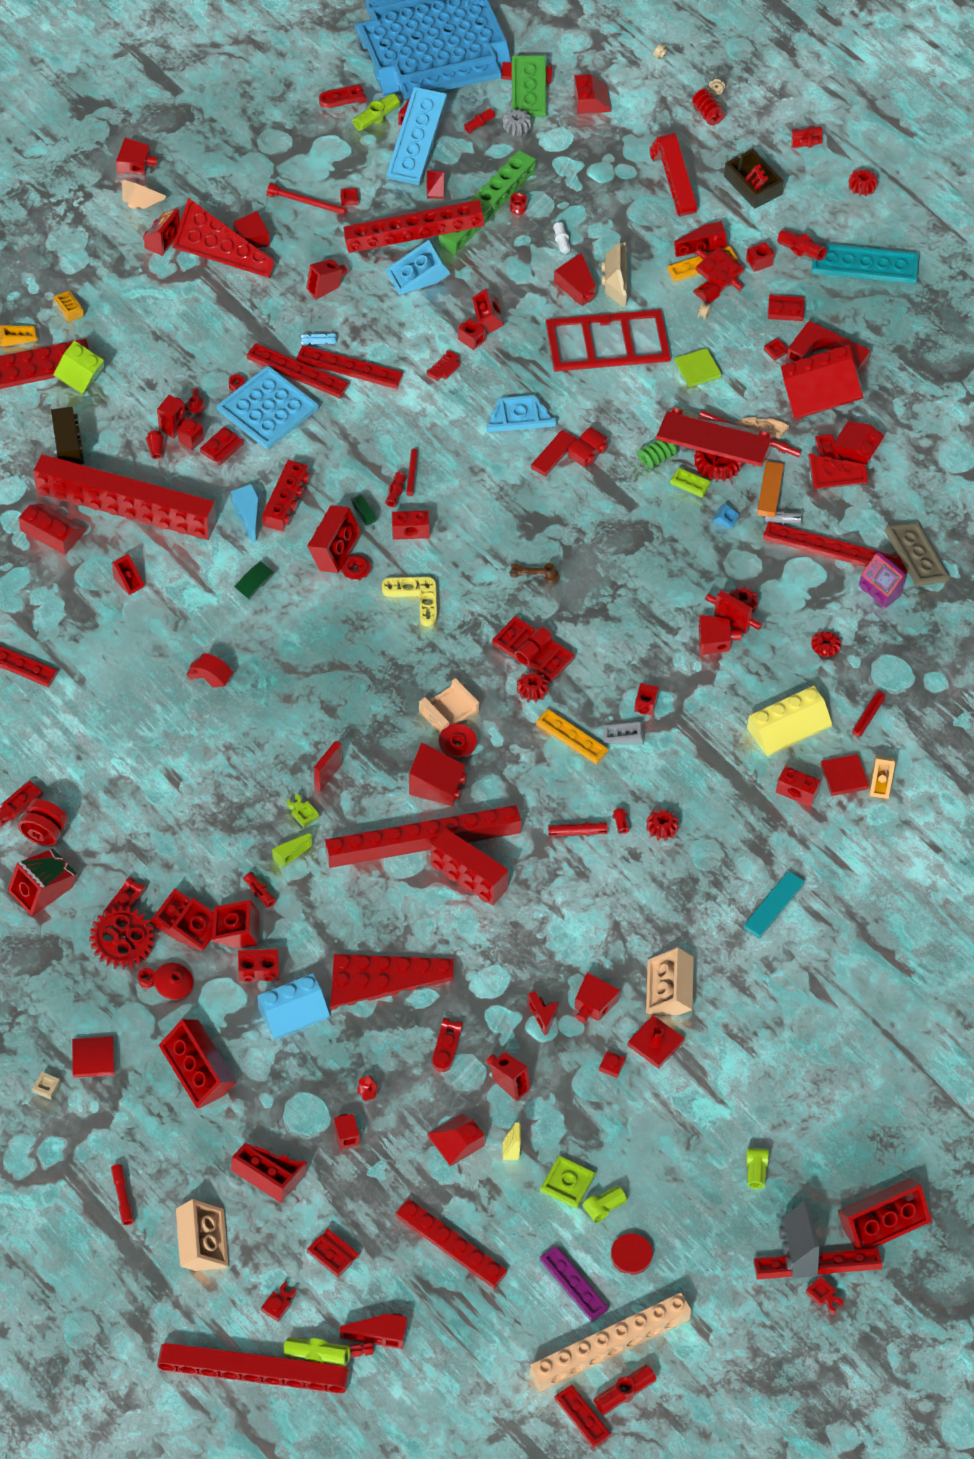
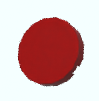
M625 1234L614 1241L611 1248V1261L620 1272L637 1275L644 1272L650 1266L652 1247L643 1236Z

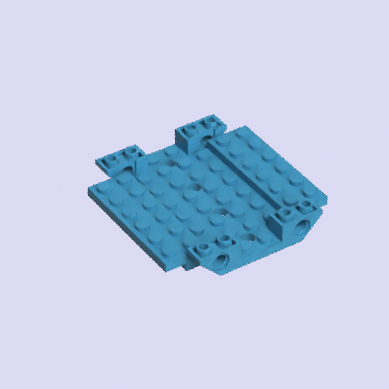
M488 0L365 1V8L370 20L354 24L363 49H368L371 56L373 73L383 96L400 93L401 90L406 100L411 98L414 87L440 92L501 78L500 69H502V62L511 63L507 41Z

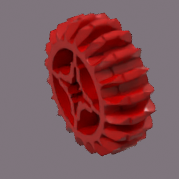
M698 450L695 451L694 455L695 468H697L698 473H702L703 478L708 477L709 481L715 479L718 482L721 479L725 482L726 478L731 480L733 476H737L743 464L741 461Z

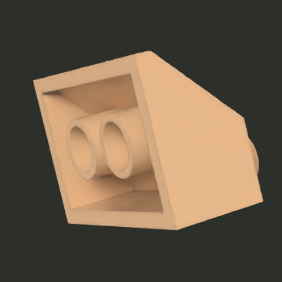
M675 948L648 960L646 1013L678 1016L692 1010L693 956L679 948Z
M194 1199L176 1208L180 1266L194 1271L229 1267L224 1209Z

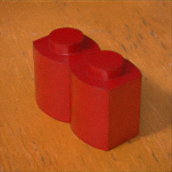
M589 427L580 438L570 445L568 457L584 468L592 465L597 456L605 453L607 450L608 438L593 427Z

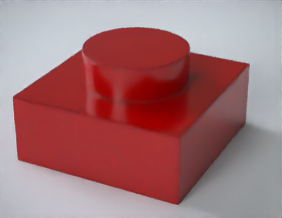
M607 1051L600 1064L599 1071L618 1078L626 1058Z

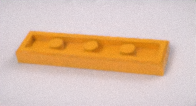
M731 246L722 248L737 262L738 258ZM697 256L668 265L667 271L673 281L677 282L698 275L699 273L695 269L703 259Z
M547 709L536 720V725L596 765L609 751L607 747L550 709Z

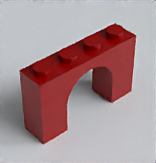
M808 321L788 347L786 360L794 362L807 358L813 352L820 349L832 350L849 344L855 356L858 374L860 375L869 362L871 350L823 328L819 324Z

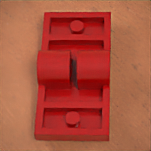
M516 616L492 639V645L532 671H538L539 675L544 674L545 679L551 683L575 659V654L552 640V635L548 630L543 627L535 629Z

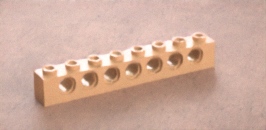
M682 1293L674 1295L530 1364L529 1375L540 1393L689 1321L691 1309Z

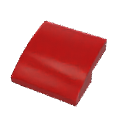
M113 1036L72 1039L73 1078L114 1075Z

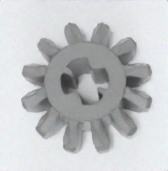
M513 108L512 112L507 111L506 115H504L503 128L507 134H513V137L515 135L521 137L522 134H527L528 130H530L531 117L527 114V111L522 112L521 109L515 110Z

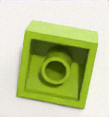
M73 341L64 353L53 375L84 395L103 370L104 360L76 341Z

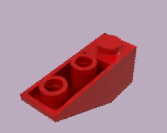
M722 221L705 224L674 241L676 257L695 254L699 248L705 252L715 250L718 247H727L726 233Z

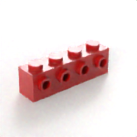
M287 460L262 514L263 526L284 532L286 525H290L291 514L293 511H296L299 497L302 498L304 494V486L310 481L311 473H309L308 465Z

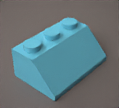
M314 974L257 996L258 1008L274 1040L330 1017L321 988Z

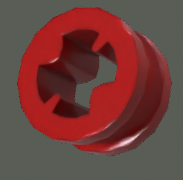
M238 374L232 375L229 378V389L235 392L245 383L244 378Z
M150 968L141 969L138 973L139 985L143 988L153 987L155 972ZM148 975L150 980L145 981L144 976Z

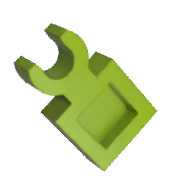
M295 794V800L297 801L295 803H292L289 799L286 800L287 807L293 810L292 816L303 828L319 819V813L308 801L302 803L300 795Z

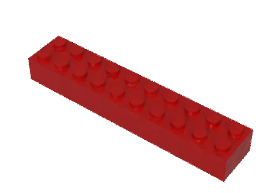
M41 454L33 470L36 493L42 496H49L60 501L74 503L78 506L82 505L93 510L104 511L111 515L122 516L147 525H155L162 529L177 531L180 534L195 536L198 539L209 540L216 525L215 501L43 454Z

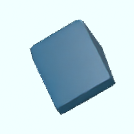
M724 504L718 508L712 521L732 529L739 513L727 504Z

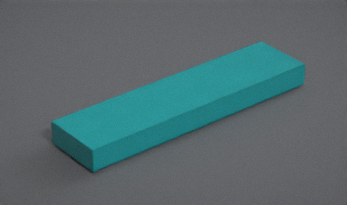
M788 871L744 924L743 929L760 939L803 887L805 881Z

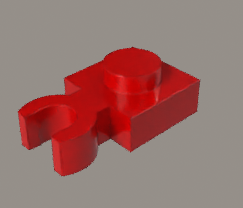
M821 1276L806 1289L805 1293L820 1307L826 1304L828 1311L833 1315L836 1314V1309L832 1306L833 1304H838L841 1308L844 1305V1301L841 1298L833 1296L836 1290Z
M286 1282L280 1286V1293L277 1294L273 1291L261 1307L263 1313L277 1322L281 1320L290 1308L291 1302L288 1300L296 1296L295 1288L289 1293L285 1292L287 1288Z

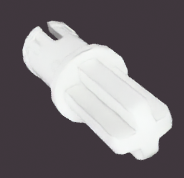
M558 222L553 227L556 235L555 241L559 245L560 252L566 254L570 252L569 236L565 232L564 224Z

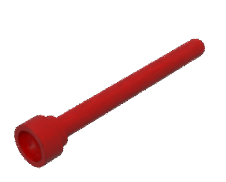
M270 182L268 185L267 196L273 198L275 196H282L342 215L347 213L346 208L280 189L275 183Z

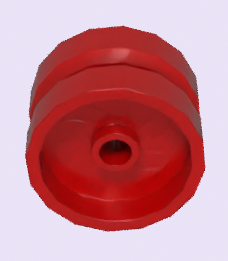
M34 799L28 805L26 814L20 819L18 829L22 835L35 844L52 847L58 842L61 832H63L69 820L66 813L57 805L43 799Z

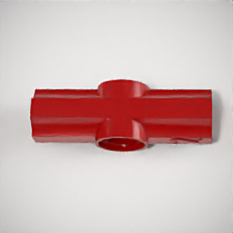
M786 229L778 233V244L790 248L797 256L802 257L806 255L817 261H822L825 258L826 247L812 241L808 235L804 233L798 235Z
M645 1364L629 1376L619 1378L615 1385L593 1399L598 1411L606 1415L622 1403L630 1402L636 1394L657 1381L654 1371ZM627 1387L630 1391L622 1392L620 1388Z

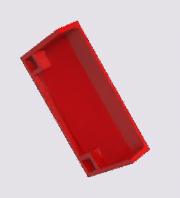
M675 406L667 410L656 435V440L762 467L770 455L774 434H770V431L760 429V431L685 412L682 408Z

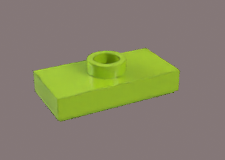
M678 467L670 480V484L703 498L711 486V481Z

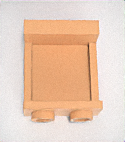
M454 678L452 686L429 701L426 697L419 701V712L441 733L449 725L463 724L478 714L479 700L474 694L471 695L464 683Z

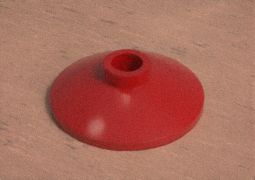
M452 724L441 731L438 743L442 752L447 756L464 758L475 750L477 738L474 731L468 726Z
M179 963L163 964L155 972L154 986L158 993L167 999H183L189 995L193 988L192 974L185 966Z

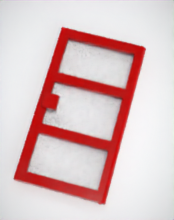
M661 310L546 319L545 321L554 372L670 362L671 359Z

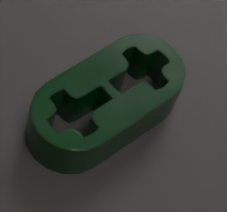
M360 494L351 498L352 505L364 524L368 526L375 523V514L363 496Z

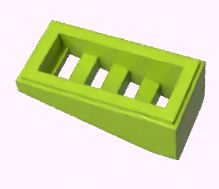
M308 833L273 848V859L282 868L287 866L312 847V835Z

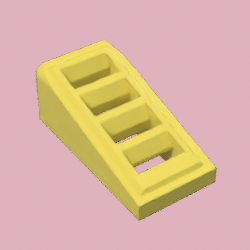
M515 1123L503 1140L504 1160H518L520 1158L521 1137L519 1123Z

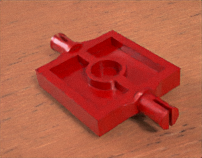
M718 247L709 254H706L701 248L696 251L695 254L703 260L696 266L695 270L707 281L717 285L720 292L731 285L739 292L744 288V285L737 281V278L745 269L723 249Z
M722 590L717 594V597L710 593L706 595L705 600L715 606L714 617L729 619L730 626L733 629H739L743 634L749 631L750 626L758 631L761 629L762 623L756 621L752 616V607Z

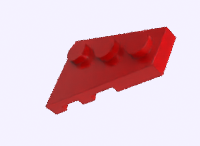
M811 453L808 454L813 490L868 483L865 464L847 460H836L826 456H816Z

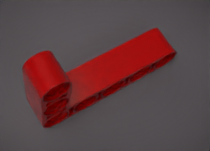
M670 133L657 136L650 146V156L653 162L662 160L678 216L696 213V201L676 134Z

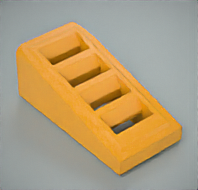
M69 290L53 296L67 323L84 317L81 305Z
M0 325V347L37 341L35 326Z

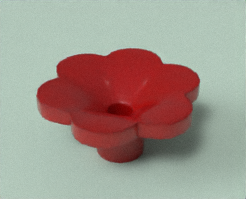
M372 1076L360 1078L357 1088L358 1094L362 1095L364 1101L375 1099L376 1091L378 1090L377 1083L374 1082Z

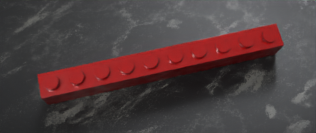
M513 805L325 839L329 868L431 850V843L445 828L467 843L520 834L521 818L518 807Z

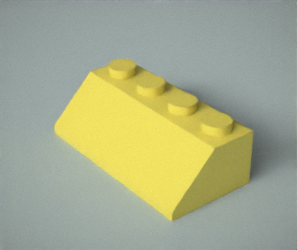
M812 686L749 715L747 729L765 755L769 756L831 727L832 722L823 697L815 686Z

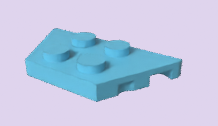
M535 395L499 398L486 430L487 432L553 427L556 426V420L549 416L547 409L540 404Z

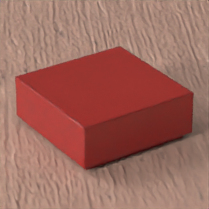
M358 188L340 189L341 206L358 205Z
M777 338L764 345L763 350L775 361L786 355L788 348Z

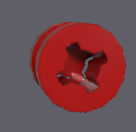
M523 193L511 195L510 211L516 215L524 214L527 210L526 195Z

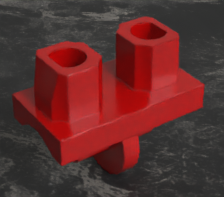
M809 126L806 129L800 130L798 128L792 129V148L805 146L812 148L813 145L822 144L821 126Z

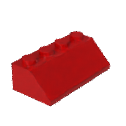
M182 1019L158 1045L196 1108H201L225 1096L237 1083L198 1019Z
M911 1178L837 1210L843 1230L855 1250L875 1248L932 1222L921 1184Z

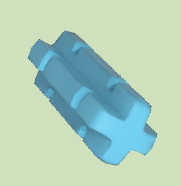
M328 333V335H301L302 345H309V343L311 345L326 344V342L328 344L336 343V335L334 333Z

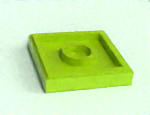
M707 348L674 358V363L688 388L721 378V372Z
M559 1155L543 1182L540 1192L577 1209L593 1182L596 1172Z

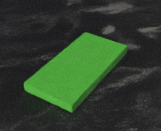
M545 55L512 56V110L514 108L515 110L521 109L522 112L527 111L530 117H546Z

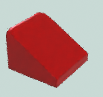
M704 282L693 291L696 296L707 304H710L720 296L717 285Z

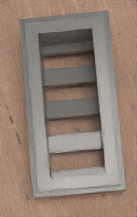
M642 722L604 725V743L644 744V727ZM611 731H614V737H610Z

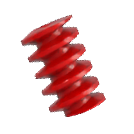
M702 88L695 93L692 104L699 111L703 119L706 120L707 124L714 126L724 119L725 113L712 93L707 88Z

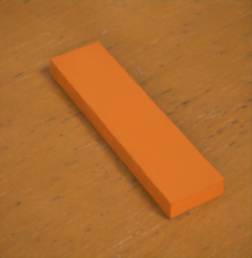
M766 461L757 515L775 518L784 464Z

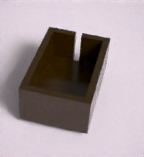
M754 149L741 154L740 158L737 156L725 163L724 177L754 209L782 195L784 180ZM760 164L761 168L759 170H764L763 176H767L768 180L759 191H756L750 184L757 174L749 181L750 184L745 178L755 166Z
M73 406L51 409L58 459L80 465L84 464L79 425H76L79 424L77 413L74 414Z

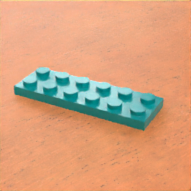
M818 243L827 249L825 258L822 261L812 260L811 273L910 284H916L918 253Z

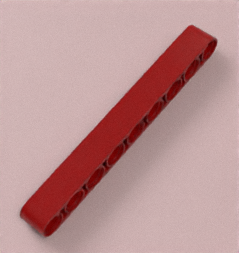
M170 1343L161 1344L157 1367L164 1371L332 1393L346 1392L350 1372L347 1367Z

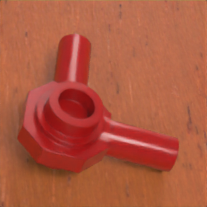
M198 388L192 390V397L184 404L185 411L188 410L194 414H199L205 408L204 399L199 397Z

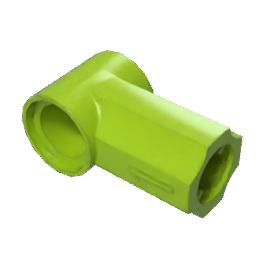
M747 1147V1186L752 1189L765 1188L769 1149Z
M615 1186L600 1196L593 1195L589 1197L582 1206L593 1222L598 1223L605 1219L612 1210L625 1204L627 1198L622 1188Z

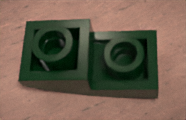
M259 561L234 587L246 598L250 599L261 586L263 587L274 575V572Z

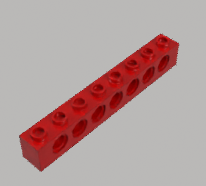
M479 199L344 226L343 229L348 253L482 227L485 226Z

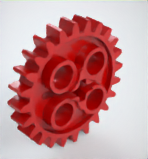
M120 906L118 911L111 907L110 914L104 910V917L101 915L97 916L98 922L93 921L92 926L94 928L90 929L92 936L89 937V941L94 942L90 947L91 949H96L94 956L101 955L99 962L107 960V967L113 963L115 970L118 965H121L122 970H124L127 964L132 969L134 962L139 966L141 963L140 959L146 961V954H151L149 947L154 946V942L151 940L154 939L155 934H151L153 927H147L150 920L143 921L144 913L138 916V909L132 913L129 906L126 911H123L122 906ZM121 921L124 922L126 926L119 927L116 923ZM137 934L141 937V939L134 940L131 938V936ZM109 935L113 940L105 941L103 936ZM124 948L128 953L120 954L118 949Z

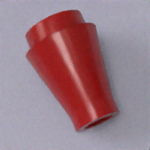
M150 431L147 433L146 442L153 459H160L162 457L164 436L160 431Z

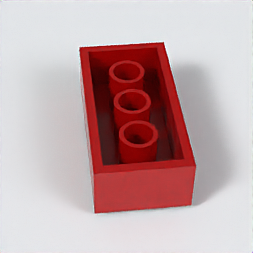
M445 828L431 843L432 867L446 874L450 880L463 885L468 892L478 895L483 902H488L494 906L507 891L508 869Z

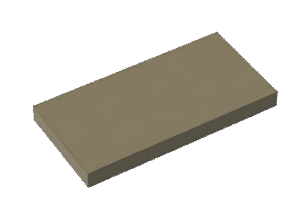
M917 522L887 526L885 528V533L916 587L948 582L949 576Z

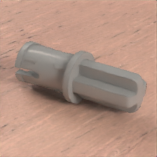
M776 512L775 518L765 516V522L782 523V525L785 523L801 524L802 513Z

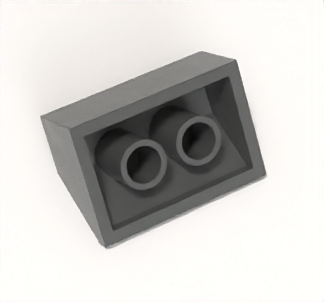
M804 1201L782 1218V1226L779 1227V1237L784 1240L782 1242L783 1254H787L786 1268L791 1270L792 1278L818 1276L820 1246L809 1201Z

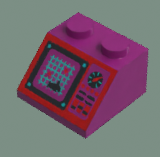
M878 552L861 574L859 586L864 592L872 596L878 604L887 608L901 597L906 574Z

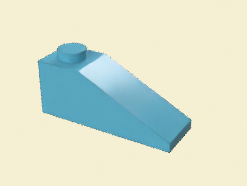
M250 484L231 491V503L252 543L256 542L258 501H260V495L257 490L254 491Z

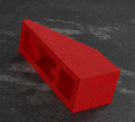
M399 1313L383 1314L342 1325L339 1329L340 1339L363 1343L372 1342L375 1345L403 1349L407 1330V1317Z

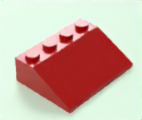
M849 344L781 366L784 384L795 420L864 398L855 356Z

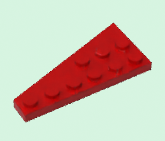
M188 198L172 248L271 278L276 263L274 260Z
M334 954L330 1011L343 1005H355V1002L363 1000L371 1001L399 994L400 991L408 989L409 991L416 990L417 987L424 985L432 986L452 981L454 959Z

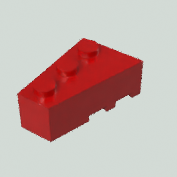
M244 1143L232 1156L231 1171L282 1203L306 1176L307 1161L301 1160L299 1162L289 1159L287 1155L282 1154V1156L270 1153V1150Z

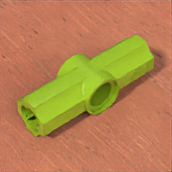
M393 93L380 101L371 102L367 110L352 119L355 128L358 131H362L373 123H381L385 115L400 106L398 97Z
M288 1337L283 1347L286 1357L305 1359L309 1362L346 1366L350 1360L349 1346L331 1344L318 1338L305 1340Z

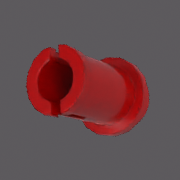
M624 808L615 809L612 817L616 821L617 832L622 834L621 830H623V834H626L630 831L627 821L628 813Z

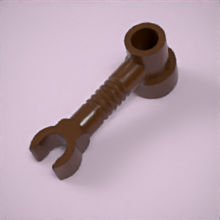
M552 563L546 564L544 568H529L519 566L518 564H511L512 570L516 571H509L510 576L513 578L522 575H542L545 582L549 585L556 584L560 579L559 573Z

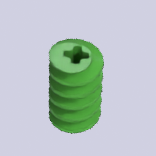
M655 440L648 446L639 449L637 455L642 464L652 469L654 464L658 466L660 461L665 462V457L670 459L671 454L673 456L677 455V445Z

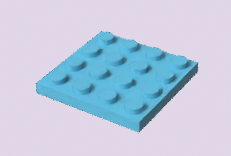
M266 366L220 402L216 408L219 413L268 450L319 409V405L272 368Z

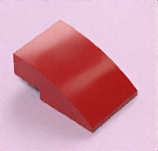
M174 888L154 915L150 924L177 941L203 952L212 939L214 912L192 897L190 900Z

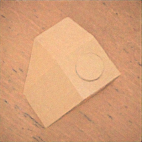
M124 179L122 181V201L128 203L127 207L137 210L138 207L145 209L164 200L166 197L137 183Z

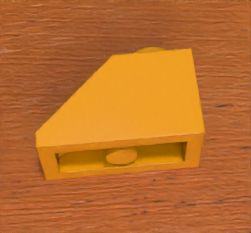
M875 754L869 796L889 799L895 766L894 757Z

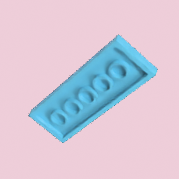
M417 87L413 88L386 174L387 179L420 185L447 99L446 93Z

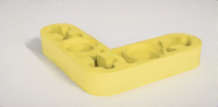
M401 577L383 580L382 593L385 596H419L421 624L430 627L436 623V583L434 579L430 577ZM406 584H411L414 587L411 590H407L404 588V586ZM425 599H430L433 601V603L426 605L423 603V601ZM426 611H430V619H427Z

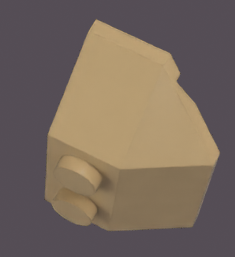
M619 242L605 254V262L601 263V272H605V275L601 277V285L605 286V293L622 307H626V242Z

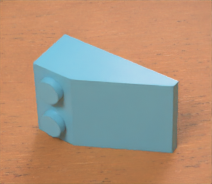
M427 240L386 269L400 295L436 284L451 274L439 251L430 240Z

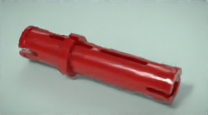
M585 821V823L548 825L549 837L575 835L590 837V835L607 834V822L589 823V821Z

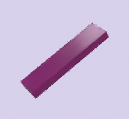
M557 1246L540 1256L542 1264L591 1323L608 1311V1306Z

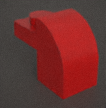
M203 653L199 660H194L190 664L186 675L190 679L204 678L214 688L226 686L233 671L220 658Z

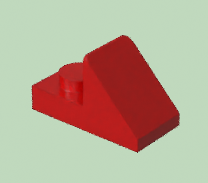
M536 991L528 993L527 1003L545 1036L549 1033L557 1015L559 1002L545 1006L543 998L538 997Z

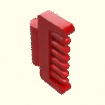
M447 350L446 354L441 357V360H438V363H435L432 368L426 371L427 376L436 381H439L441 378L447 379L460 367L458 362L459 356Z

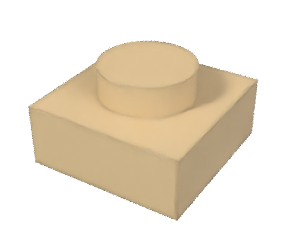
M41 1072L32 1090L36 1094L52 1099L61 1082L60 1079Z

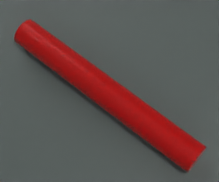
M411 449L407 496H413L417 449Z

